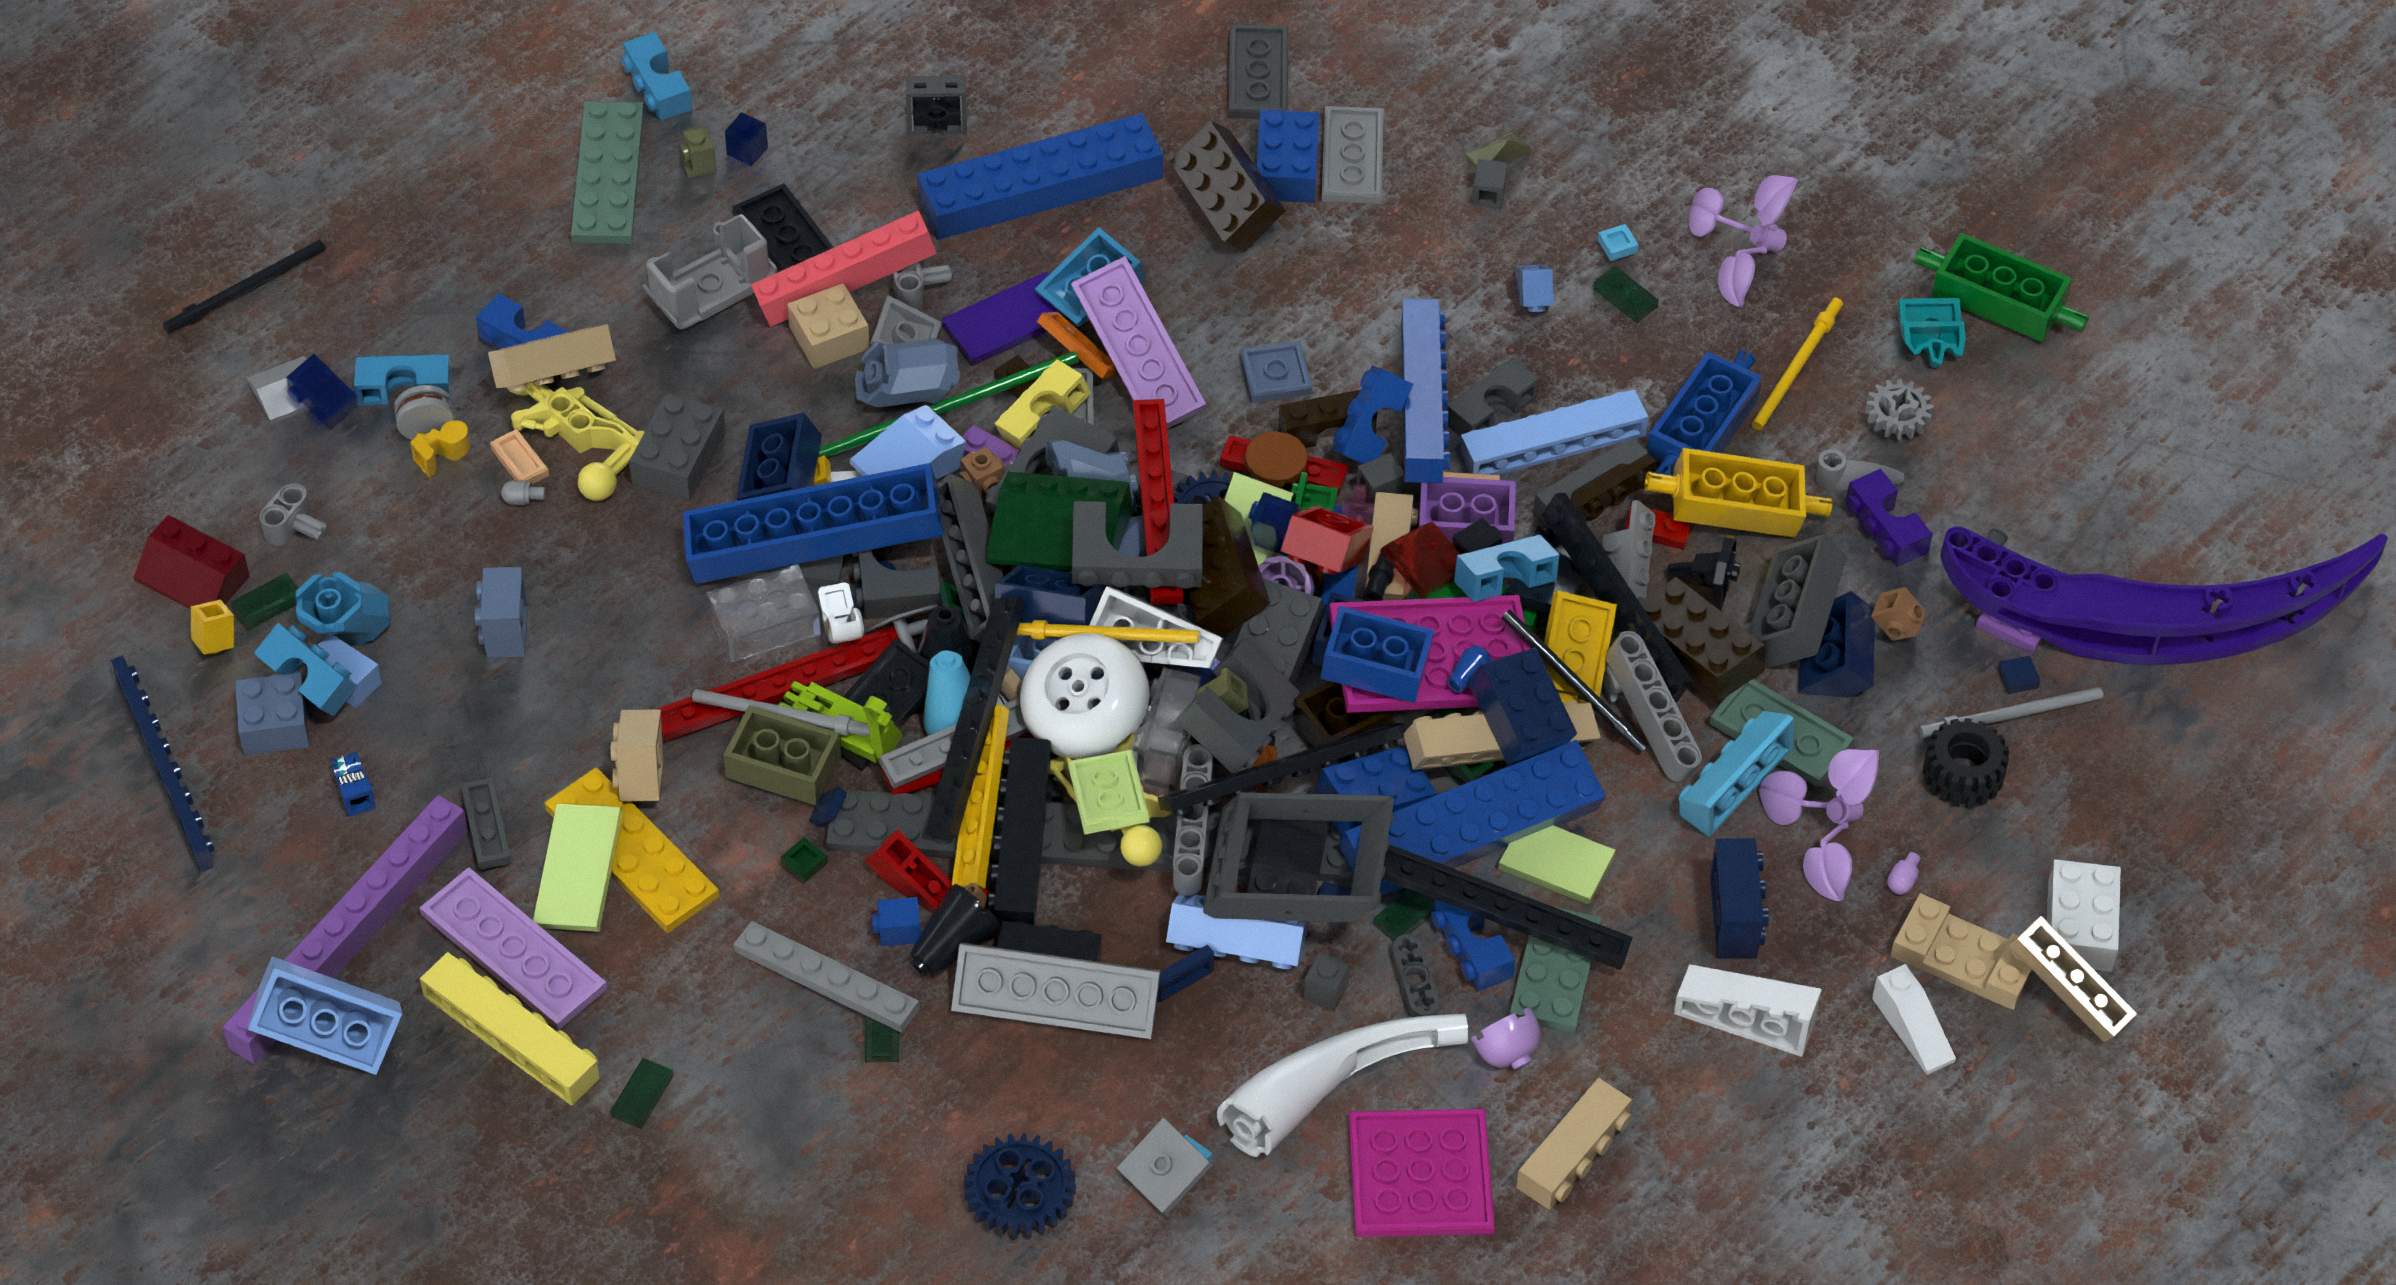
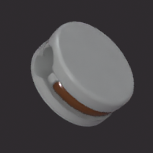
M421 385L412 387L401 393L395 401L394 410L397 428L404 437L411 440L416 437L417 433L426 434L433 428L440 431L443 424L454 420L450 395L445 390L436 386Z

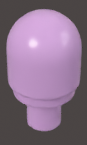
M1910 852L1905 860H1900L1894 865L1887 879L1888 887L1893 893L1903 895L1913 888L1919 874L1917 865L1921 858L1918 854Z

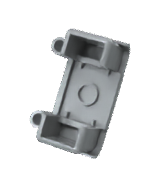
M740 214L726 222L716 223L713 226L714 247L716 250L673 272L671 252H667L659 257H652L647 261L646 267L650 289L646 284H643L642 288L678 329L688 328L752 295L754 291L751 284L777 273V267L768 258L767 240L744 215Z

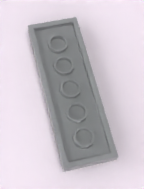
M960 943L951 1011L1151 1039L1153 1036L1161 971Z

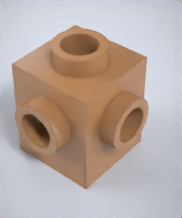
M986 446L978 451L970 452L960 459L961 473L958 474V477L976 484L981 501L986 499L989 489L993 485H997L1003 477L1005 466L1002 459L998 455L994 456Z
M1906 587L1880 593L1871 617L1892 641L1918 635L1927 611Z

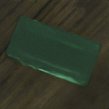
M865 1015V1062H899V1031Z
M642 1058L611 1108V1117L642 1129L674 1076L673 1070Z

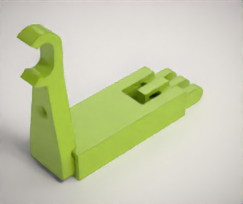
M793 681L790 688L799 695L797 696L787 691L783 696L784 700L792 704V706L783 702L778 704L779 706L809 712L813 709L812 712L834 717H837L839 714L851 716L854 718V721L868 723L870 737L852 733L850 736L840 734L841 747L874 763H877L881 755L893 751L902 738L901 731L890 720L892 715L883 711L887 703L874 696H870L863 707L813 682L807 687Z

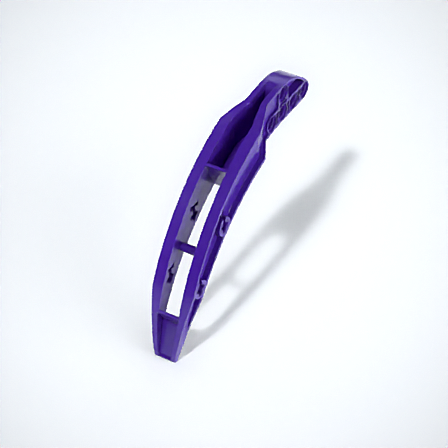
M1954 526L1946 531L1940 557L1953 585L1975 607L2004 623L2031 632L2076 656L2131 664H2182L2221 659L2253 651L2282 641L2311 627L2346 600L2368 577L2378 564L2388 537L2385 534H2379L2365 544L2341 556L2283 575L2217 585L2158 584L2105 574L2068 575L2026 558L1960 526ZM2302 583L2308 585L2302 593L2296 595L2298 587ZM2217 599L2223 601L2218 605L2216 612H2210L2213 602ZM2297 612L2298 614L2295 615L2292 623L2288 622L2289 613ZM2208 634L2207 639L2202 636Z

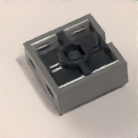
M966 75L906 76L908 134H932V131H943V134L967 133Z

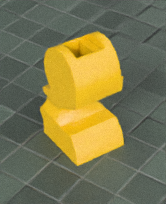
M448 421L443 424L440 431L433 428L426 434L417 433L416 437L410 441L412 458L429 479L437 470L436 454L457 461L463 458L469 451L468 427L462 421Z

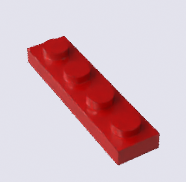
M1229 435L1220 457V466L1250 473L1245 465V455L1251 440ZM1308 455L1305 473H1308L1307 484L1338 488L1339 496L1348 474V465Z

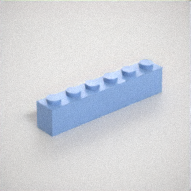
M1635 389L1617 392L1611 396L1587 400L1568 407H1559L1553 411L1529 415L1526 418L1511 422H1502L1496 426L1471 430L1468 433L1461 434L1459 454L1468 473L1500 475L1622 443L1632 437L1634 439L1644 437L1647 431L1648 415Z

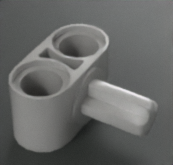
M919 262L891 274L895 298L915 309H919L923 304L924 285L950 282L952 280L950 266L942 265L921 269Z
M298 483L284 485L262 509L260 522L264 539L268 544L273 546L284 545L298 531L316 540L324 538L327 525L310 516L311 510L304 486Z

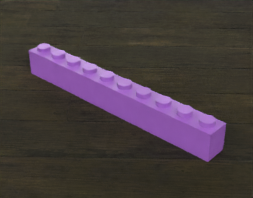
M437 795L284 961L335 978L468 833L464 810ZM258 989L223 1026L228 1049L254 1065L277 1041L248 1030Z

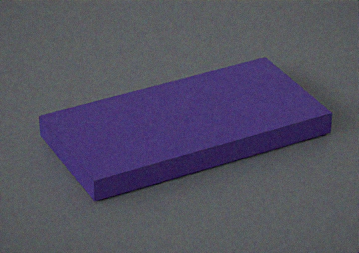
M1047 271L941 319L943 328L972 366L1048 332L1036 321L1042 313L1060 312L1035 291V288L1049 275ZM1060 313L1066 320L1070 322L1068 318H1066L1062 313Z

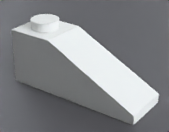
M1904 964L1878 976L1872 999L1925 1074L1928 1075L1954 1063L1956 1057L1928 997L1907 965Z

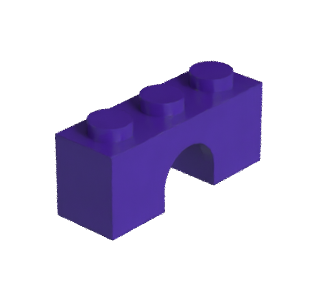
M1878 469L1849 482L1845 501L1849 511L1852 514H1856L1863 523L1866 533L1873 536L1878 542L1885 557L1890 558L1896 567H1899L1928 554L1933 534L1916 512L1905 517H1896L1888 513L1894 510L1898 490L1882 469Z

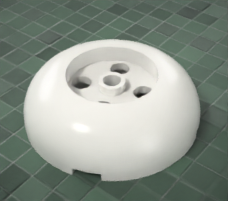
M1095 633L1070 635L1048 645L1031 662L1024 675L1020 691L1021 712L1030 733L1035 739H1048L1051 741L1052 753L1071 759L1100 756L1118 748L1117 744L1122 742L1131 732L1134 734L1146 714L1149 703V682L1139 659L1121 642ZM1072 672V676L1068 680L1061 679L1065 673ZM1104 672V676L1101 679H1092V674L1098 676ZM1063 699L1068 700V708L1065 710H1060V701Z

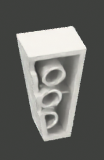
M1689 964L1677 994L1674 1014L1802 1057L1815 1024L1822 989Z

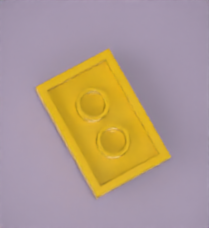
M1554 591L1544 643L1600 697L1607 661L1606 655L1609 650L1617 604L1562 591ZM1543 660L1557 691L1577 694Z

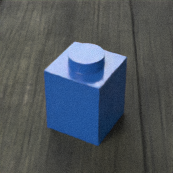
M918 898L877 900L878 914H872L873 934L880 933L881 946L916 944L921 936Z

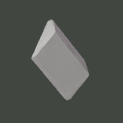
M887 295L870 345L872 346L876 341L884 344H894L937 338L942 322Z
M305 356L247 378V382L270 424L328 402V397L315 368Z

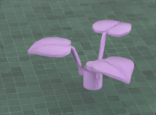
M1772 175L1761 182L1755 195L1754 205L1759 211L1757 219L1762 224L1756 225L1753 228L1718 215L1724 203V199L1718 190L1703 188L1693 198L1688 216V225L1692 234L1698 237L1709 235L1717 220L1749 232L1750 240L1756 246V248L1738 250L1735 257L1729 256L1725 258L1719 269V290L1722 296L1734 306L1743 308L1745 295L1753 280L1755 261L1750 254H1766L1767 250L1777 253L1786 244V232L1783 229L1777 228V225L1774 223L1783 213L1798 181L1796 178Z
M1847 749L1838 752L1832 758L1829 764L1828 778L1831 785L1838 790L1836 792L1837 797L1833 798L1830 802L1803 800L1807 792V784L1801 776L1791 771L1771 773L1760 784L1759 793L1763 808L1773 822L1780 825L1795 823L1801 817L1802 806L1825 808L1830 820L1838 823V826L1821 840V847H1813L1807 850L1803 861L1805 877L1809 884L1819 894L1834 901L1844 900L1845 890L1852 874V859L1849 851L1843 845L1836 842L1828 844V842L1843 829H1848L1849 822H1856L1862 817L1864 811L1862 803L1871 794L1877 777L1879 765L1878 750Z

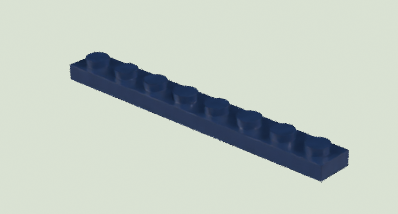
M123 655L111 659L116 681L200 872L212 869L213 865L210 855L215 853L214 846L209 835L202 836L200 830L204 829L203 821L198 810L191 811L189 805L194 804L187 785L180 786L179 781L183 778L177 762L170 763L168 756L172 755L166 737L159 738L157 734L161 731V727L156 714L149 715L147 708H150L151 705L145 690L139 691L136 686L140 684L134 665L127 666Z

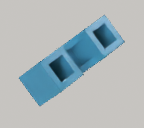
M656 32L623 43L624 55L621 56L622 66L626 73L631 72L634 86L638 92H643L646 106L650 112L654 111L658 119L663 121L693 110L691 90L680 71L661 74L669 71L667 50Z
M449 354L356 357L354 389L357 404L389 405L390 393L401 385L413 387L421 385L436 386L445 390L451 397L452 369Z
M1536 535L1457 555L1454 582L1473 602L1500 596L1503 578L1505 577L1519 579L1528 588L1554 582L1557 579L1559 554L1541 535Z
M277 623L254 654L281 675L295 673L300 667L307 665V678L298 691L319 709L335 716L358 686L349 678L352 673L337 661L334 665L327 660L330 654L319 645L314 643L310 646L304 640L308 636L296 626L291 625L290 628H287Z

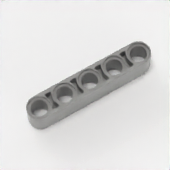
M1624 631L1618 636L1607 652L1608 664L1664 773L1672 781L1684 782L1700 764L1702 759L1701 751L1643 639L1635 632Z
M1201 744L1189 746L1184 752L1180 790L1212 780L1213 755ZM1203 802L1193 805V811L1178 815L1173 859V887L1176 892L1185 896L1198 893L1203 884L1210 805L1203 806Z

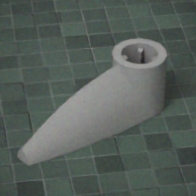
M1828 449L1819 455L1815 481L1819 487L1825 490H1848L1849 482L1878 469H1882L1893 484L1904 482V473L1876 463L1846 460L1842 452Z

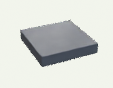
M1300 341L1240 349V358L1252 403L1312 395L1313 387Z

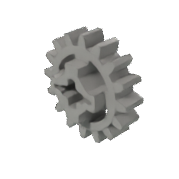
M1898 379L1897 383L1892 385L1889 380H1885L1884 388L1877 384L1875 385L1874 392H1869L1865 407V413L1868 414L1867 422L1875 423L1874 430L1876 432L1881 429L1885 430V437L1887 438L1893 433L1896 434L1897 440H1901L1902 434H1906L1912 439L1914 431L1922 434L1925 426L1929 427L1934 408V405L1930 404L1931 396H1923V387L1914 389V382L1912 381L1907 385H1903L1902 380Z

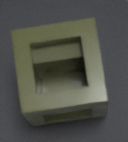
M707 126L684 131L685 144L680 145V158L687 177L691 178L717 172L715 147Z
M1226 667L1221 670V676L1196 690L1197 696L1208 686L1237 714L1249 708L1247 683Z

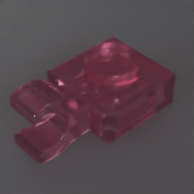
M1354 485L1353 502L1343 501L1342 515L1372 525L1374 504L1366 503L1367 486Z

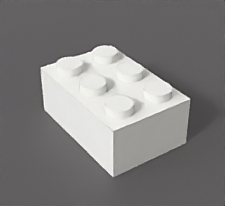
M2054 859L2048 880L2047 923L2094 970L2112 972L2119 945L2121 867Z

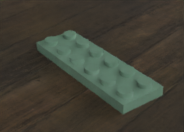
M584 101L571 229L572 243L632 244L644 119L643 102Z

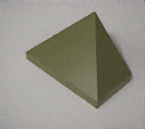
M1513 129L1467 152L1465 158L1475 168H1477L1478 159L1509 163L1531 152V147Z

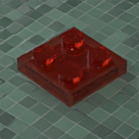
M1433 521L1387 543L1382 550L1384 555L1413 590L1417 592L1420 598L1455 581L1457 555L1461 554Z

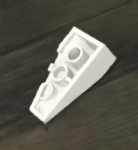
M1108 586L1104 590L1089 625L1200 631L1199 643L1117 640L1127 646L1140 662L1211 668L1223 641L1222 637L1132 595Z

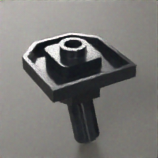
M1727 535L1721 552L1700 553L1695 555L1692 562L1669 564L1667 567L1668 578L1670 580L1675 577L1679 580L1696 579L1700 586L1713 588L1712 605L1722 611L1731 582H1737L1741 564L1736 563L1737 537Z

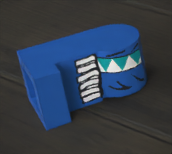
M357 752L332 759L333 772L347 816L350 817L376 809L373 790L365 770L362 769ZM367 795L366 800L361 804L350 803V800Z

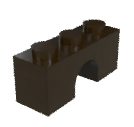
M1360 390L1279 405V432L1288 433L1298 438L1305 448L1316 446L1317 437L1321 432L1329 428L1344 426L1348 417V406L1353 399L1357 398ZM1377 411L1373 415L1371 421L1372 430L1375 434L1377 425Z

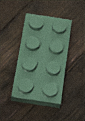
M1754 679L1726 697L1710 716L1709 724L1737 739L1742 734L1741 731L1747 721L1751 718L1756 719L1763 711L1791 715L1794 718L1793 749L1778 765L1798 774L1816 787H1819L1828 777L1829 764L1832 758L1842 750L1851 749L1854 743V737Z
M1561 909L1601 925L1602 917ZM1529 935L1510 1015L1515 1013L1517 1017L1526 1016L1523 1009L1531 1008L1540 1027L1575 1034L1592 959Z

